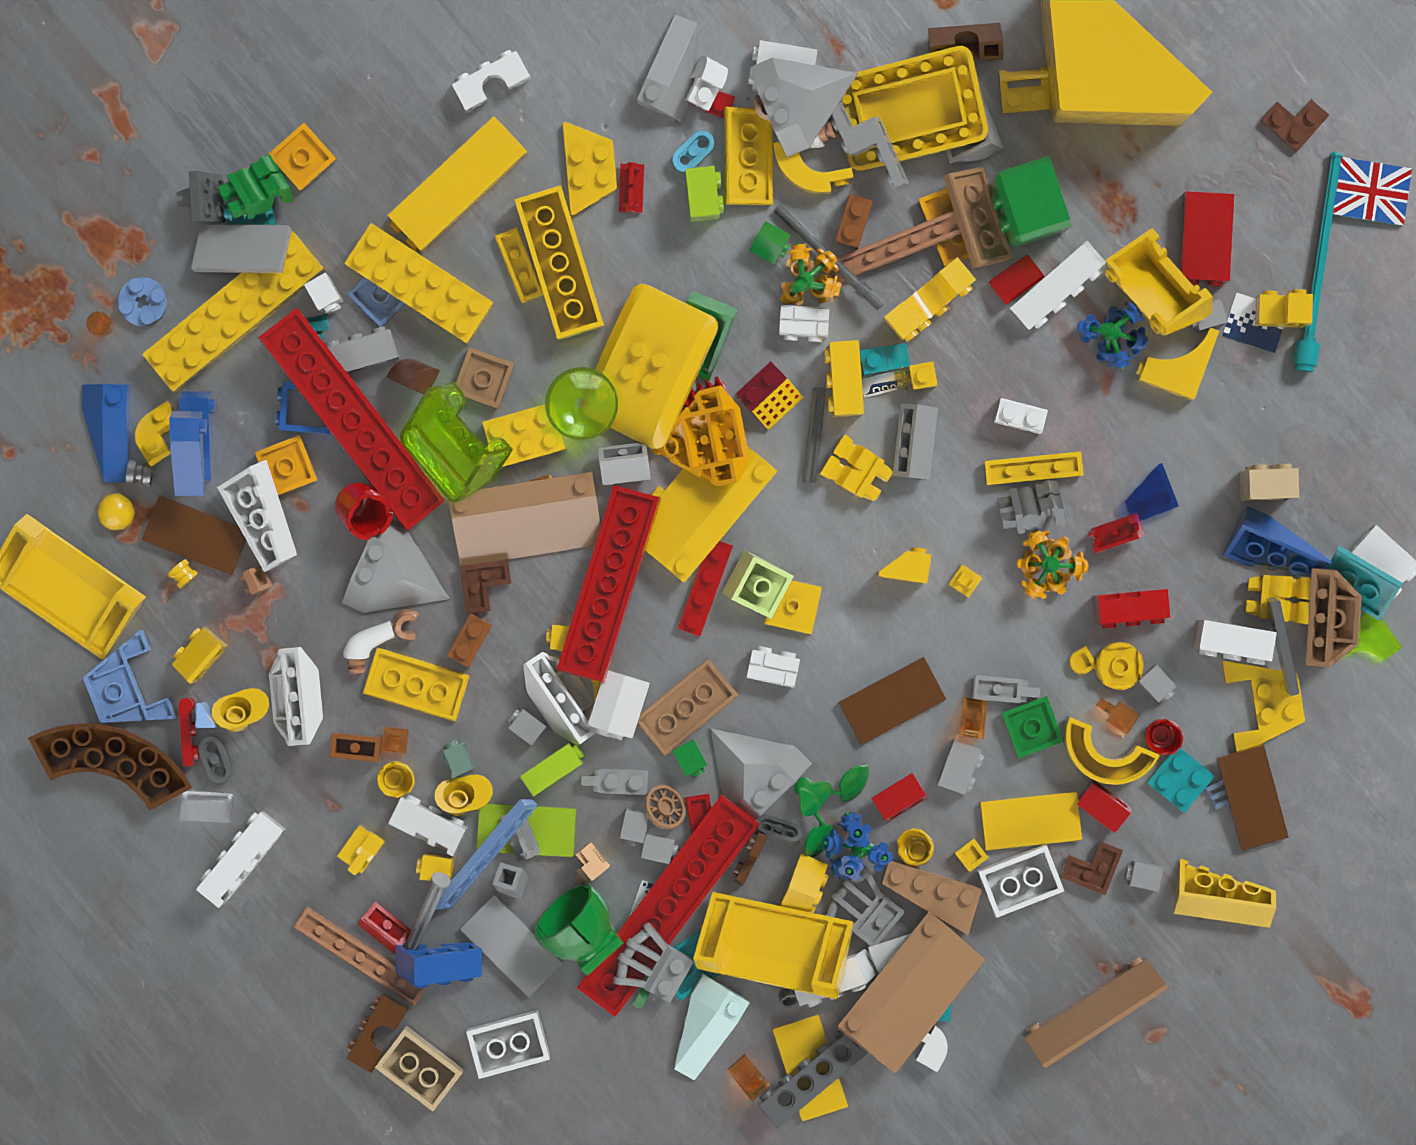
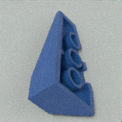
M1249 506L1246 507L1237 521L1223 553V556L1245 566L1263 565L1268 566L1267 570L1276 571V568L1290 570L1291 574L1310 578L1312 568L1328 569L1332 563L1329 558L1270 515Z

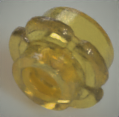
M901 367V370L894 371L897 390L905 389L906 391L908 389L907 385H912L909 370L904 371V368Z

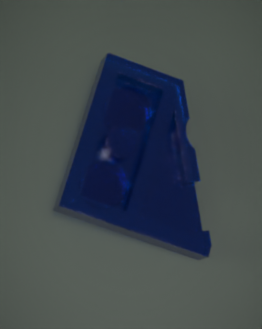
M1163 463L1158 464L1124 501L1129 515L1137 513L1140 521L1179 507Z

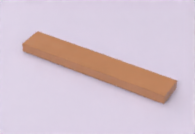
M951 211L839 256L837 259L851 273L858 276L962 233L955 212ZM833 270L825 273L827 278L835 279V275L838 276V282L840 283L846 281L839 273Z
M309 907L305 908L293 928L414 1007L427 989L415 988L396 974L395 963Z

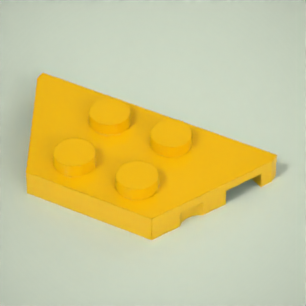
M563 122L571 216H575L580 211L617 190L613 140L568 122Z

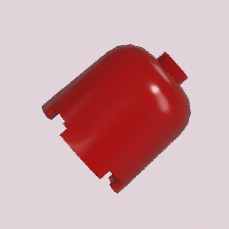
M356 482L345 486L338 493L335 500L337 516L350 533L358 539L370 540L369 537H374L377 534L382 535L390 526L393 516L388 500L366 483Z

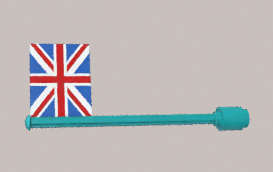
M1337 151L1329 154L1331 159L1310 293L1313 294L1312 324L1305 327L1302 339L1296 340L1293 364H1295L1294 370L1313 373L1314 368L1318 364L1320 343H1317L1314 337L1333 215L1404 226L1412 168L1346 158Z

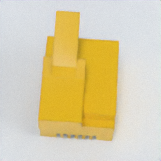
M359 825L337 857L350 865L348 871L353 875H356L358 872L362 874L385 843V840Z

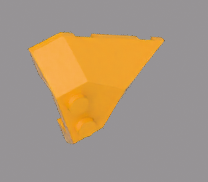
M722 386L699 390L694 396L695 399L691 405L685 408L679 415L666 445L660 449H652L651 452L668 458L670 462L698 477L702 476L710 480V483L715 486L740 482L749 458L740 408Z

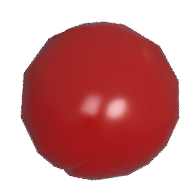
M1157 719L1146 728L1145 740L1147 746L1156 754L1173 755L1182 747L1183 734L1176 722L1170 719Z

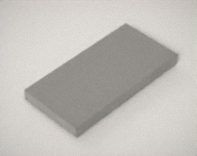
M200 225L191 269L194 272L283 273L292 229L289 225Z
M495 894L460 928L475 945L482 948V952L528 998L563 963L558 957L553 956L540 946L535 939V934Z

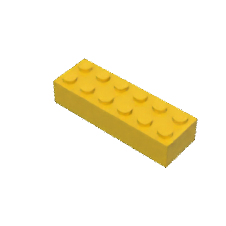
M561 185L514 199L558 341L605 327Z
M370 223L344 263L347 267L467 345L494 306L492 301L372 223Z

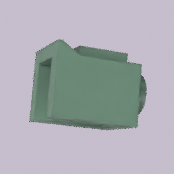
M453 740L443 745L445 750H443L444 754L441 756L448 771L452 770L451 778H455L475 768L464 742L457 743V740Z

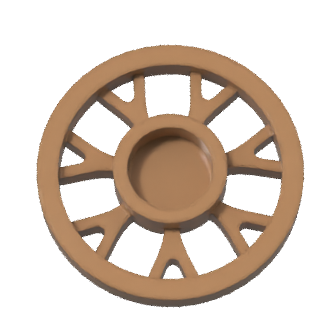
M657 785L650 789L645 796L644 809L647 817L655 826L668 830L682 823L686 813L685 803L681 795L674 788L667 785ZM656 790L658 791V793H659V795H660V799H659V800L657 799V797H656L655 794H654V791H656ZM666 791L672 794L670 798L665 797ZM650 801L655 803V807L650 806ZM675 802H678L680 809H675ZM654 811L659 815L657 819L652 814ZM671 814L679 818L677 822L670 816ZM663 817H666L668 824L663 823Z

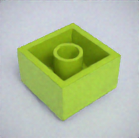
M715 166L685 169L690 222L719 219L720 213H724L723 196H718L717 189H721L720 171L715 172Z

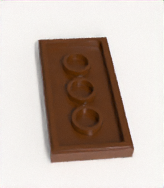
M159 495L142 541L233 576L246 543V538L239 526Z
M922 657L838 703L862 745L947 699L928 663Z
M1260 744L1216 757L1241 850L1244 851L1289 838L1264 745Z

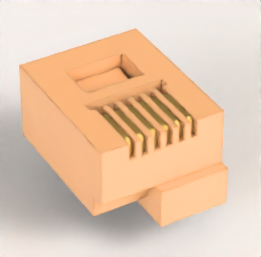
M588 843L574 855L582 864V867L576 871L578 874L573 878L579 885L584 881L588 884L610 867L592 843Z

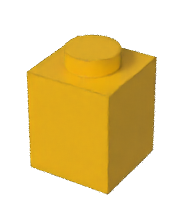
M933 361L908 367L912 391L932 388L938 385Z

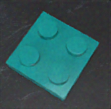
M1180 748L1175 754H1169L1146 783L1185 813L1215 775Z

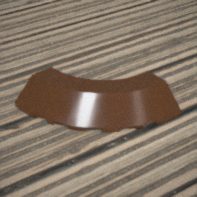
M91 723L70 724L44 730L28 737L50 781L78 772H93L107 775L128 785L142 799L149 811L193 788L182 770L165 752L150 741L121 728Z

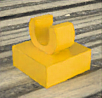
M962 564L948 584L969 598L982 577Z

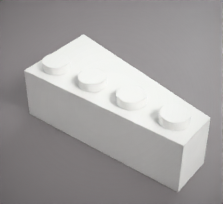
M1086 241L1010 309L1029 330L1033 326L1038 329L1048 321L1045 316L1053 310L1056 314L1066 305L1063 301L1070 294L1075 297L1084 289L1082 284L1088 278L1093 281L1103 273L1100 268L1106 261Z

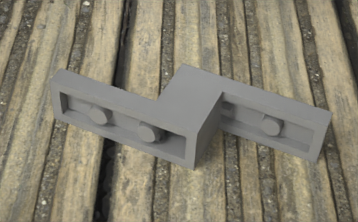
M841 100L832 113L831 123L843 138L840 140V143L845 153L849 152L850 155L857 156L877 146L876 154L880 162H884L888 171L885 174L891 185L894 184L897 188L908 185L909 182L881 118L874 116L853 127Z

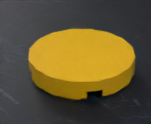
M1123 642L1107 644L1100 650L1095 664L1097 677L1102 684L1116 690H1125L1133 687L1137 680L1141 678L1144 667L1140 652L1131 644Z

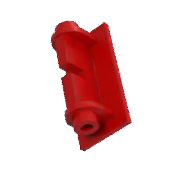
M635 162L620 163L618 212L643 213L644 164H637Z

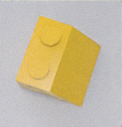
M911 547L910 551L903 552L877 572V577L926 584L932 554H926L927 549Z
M203 627L201 630L197 628L188 638L191 641L186 648L180 647L173 655L175 661L172 663V666L190 684L197 683L228 647L206 627Z

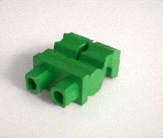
M271 155L260 157L258 162L250 164V168H243L235 174L234 172L228 174L229 182L218 187L219 194L224 202L234 197L237 199L227 204L233 219L246 214L250 220L255 217V214L269 211L276 196H279L284 203L294 202L290 187Z

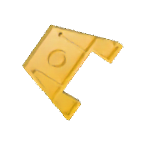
M1222 661L1225 683L1250 680L1257 723L1256 730L1232 733L1235 752L1260 745L1305 722L1298 673H1296L1300 693L1290 696L1285 690L1282 671Z

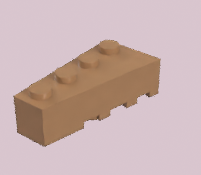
M894 860L886 864L881 879L883 885L969 935L982 892L981 887Z

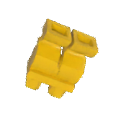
M843 434L831 453L840 459L846 460L852 466H844L840 463V460L830 455L818 474L828 480H833L836 485L859 498L864 497L875 502L881 490L871 485L873 479L876 476L887 482L893 471L884 464L885 461L865 447L853 444V440L846 434Z
M1273 575L1248 578L1247 591H1257L1260 594L1259 601L1246 600L1245 613L1257 616L1259 619L1271 620L1266 599L1275 597L1281 602L1285 622L1292 621L1299 624H1308L1310 602L1292 603L1285 599L1294 597L1296 599L1310 600L1311 578L1301 577L1293 579L1290 576Z

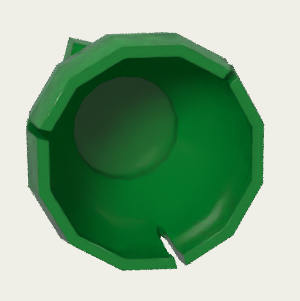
M585 883L568 889L556 898L542 913L535 926L536 928H534L535 939L542 948L560 959L576 961L586 975H589L623 944L620 936L610 924L608 904L597 890Z

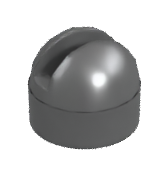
M782 988L779 991L778 998L782 1007L789 1008L798 1003L794 990L787 988L783 990Z

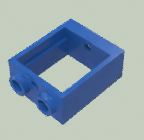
M283 382L282 387H278L277 401H281L280 411H276L275 425H279L280 431L332 435L328 428L287 425L290 389L297 388L292 382Z

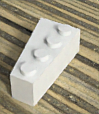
M267 460L250 466L217 487L264 572L283 564L297 555Z
M264 811L260 812L259 815L254 813L246 822L249 827L244 833L240 831L231 841L233 846L229 851L226 852L224 850L216 859L218 864L212 871L208 869L200 879L202 883L196 890L218 908L229 900L286 830Z

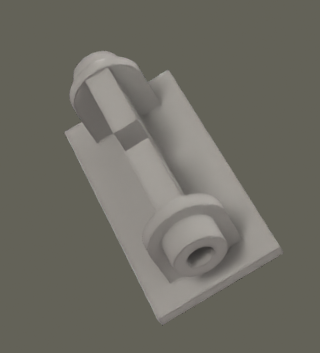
M526 820L510 838V843L518 862L541 853L529 822Z

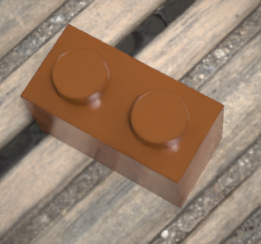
M852 194L849 195L835 240L836 244L856 250L859 248L873 203L872 200Z
M470 613L447 656L469 668L493 624Z
M334 732L331 738L330 757L379 762L381 761L383 737Z

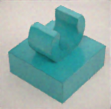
M328 314L306 317V320L324 341V330H329Z

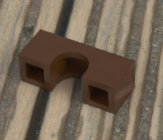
M988 23L928 28L929 53L956 46H964L970 51L975 52L979 57V61L1003 60L1001 24Z
M385 993L381 998L376 996L369 1008L373 1011L370 1018L364 1017L357 1029L361 1034L357 1040L352 1038L346 1049V1052L349 1053L346 1059L370 1073L374 1071L385 1051L384 1048L375 1043L373 1039L374 1030L379 1026H387L396 1031L409 1009L408 1006Z

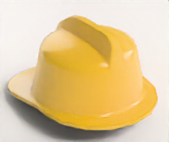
M244 689L218 699L211 710L212 718L222 728L233 732L242 731L251 723L263 718L269 708V699L260 689Z
M480 775L445 780L438 785L435 790V801L437 806L443 811L454 816H462L469 811L484 807L493 795V787L487 778Z

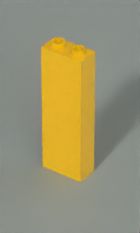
M493 116L388 214V217L391 219L388 224L398 234L402 231L408 237L405 242L414 251L419 249L423 253L527 156L528 152Z

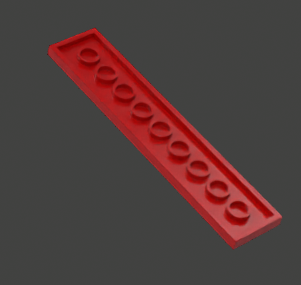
M295 308L257 337L372 487L388 500L390 510L405 530L408 531L445 502L439 491L298 308Z
M721 794L619 930L618 935L623 944L589 975H586L577 986V989L616 1017L638 988L636 986L613 983L614 976H617L618 956L626 949L627 940L644 929L643 926L649 922L663 940L670 945L758 828L760 822ZM651 936L641 943L660 955L663 952ZM637 950L632 956L633 959L650 969L657 962ZM628 965L627 978L644 980L647 976Z

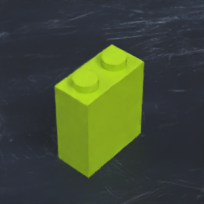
M569 742L524 772L520 777L534 797L582 765L583 760L581 758L585 755L578 745L575 744L573 746Z

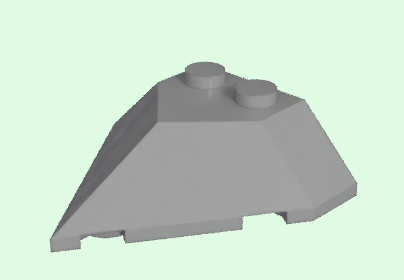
M770 58L750 67L757 91L787 157L811 147L858 73L777 58Z
M391 520L390 526L382 535L377 534L368 540L349 581L342 603L367 613L448 600L450 598L409 532L405 530L401 523Z
M710 728L722 795L754 819L759 818L812 764L795 746Z

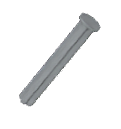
M437 872L432 875V885L406 941L407 948L418 949V944L421 943L444 889L449 887L451 883L450 878L446 874Z

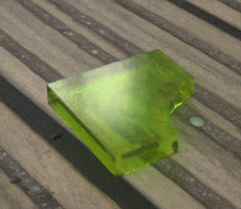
M1365 613L1360 617L1359 645L1347 655L1366 651L1374 654L1380 661H1384L1399 651L1402 646L1383 619L1379 621Z

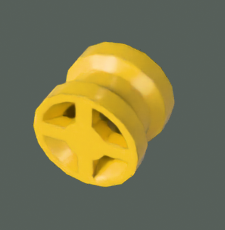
M184 559L167 575L170 578H174L177 581L178 588L182 589L198 575V572L192 570L189 567V562Z

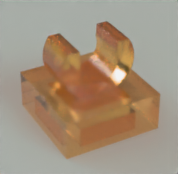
M385 727L382 751L406 754L409 729Z

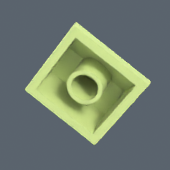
M744 550L722 593L730 599L771 619L794 576Z

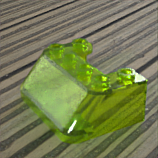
M455 382L427 388L400 433L402 445L451 502L465 500L495 478L513 451L512 447L500 437L492 439L487 447H485L458 415L465 405V396Z

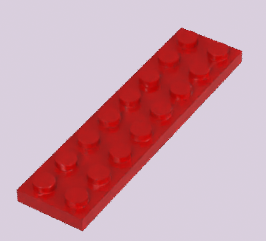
M616 485L613 486L559 659L558 671L605 683L660 505V497Z

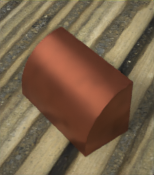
M403 359L393 365L387 374V378L428 396L440 370L415 359Z

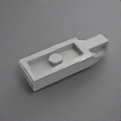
M974 675L972 699L1026 703L1027 697L1040 698V688L1028 687V681L1023 679Z
M623 769L594 770V776H581V785L593 786V792L646 795L648 792V771Z

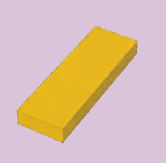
M515 227L495 235L521 303L523 304L543 296L542 288L518 228Z

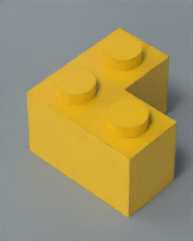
M1292 289L1286 295H1278V291H1263V294L1256 297L1255 326L1304 328L1312 324L1313 294H1306V290Z
M801 853L779 906L814 913L816 907L813 904L818 906L823 894L819 889H824L829 875L825 874L828 864L809 856L806 857Z

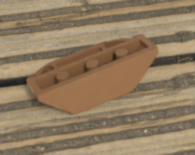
M1312 568L1306 665L1329 668L1359 645L1362 596L1337 570Z

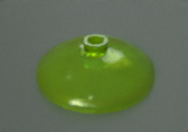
M586 367L571 368L559 374L550 384L545 396V411L549 422L561 435L574 440H590L603 434L612 425L618 410L617 394L610 380L599 371ZM578 399L584 400V406L582 408H578L576 406V401Z

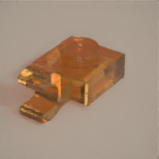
M1101 698L1096 705L1110 715L1106 722L1128 735L1140 717L1139 713L1121 701L1115 707Z

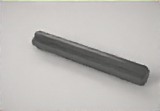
M815 387L812 394L803 481L807 483H815L817 479L826 389Z

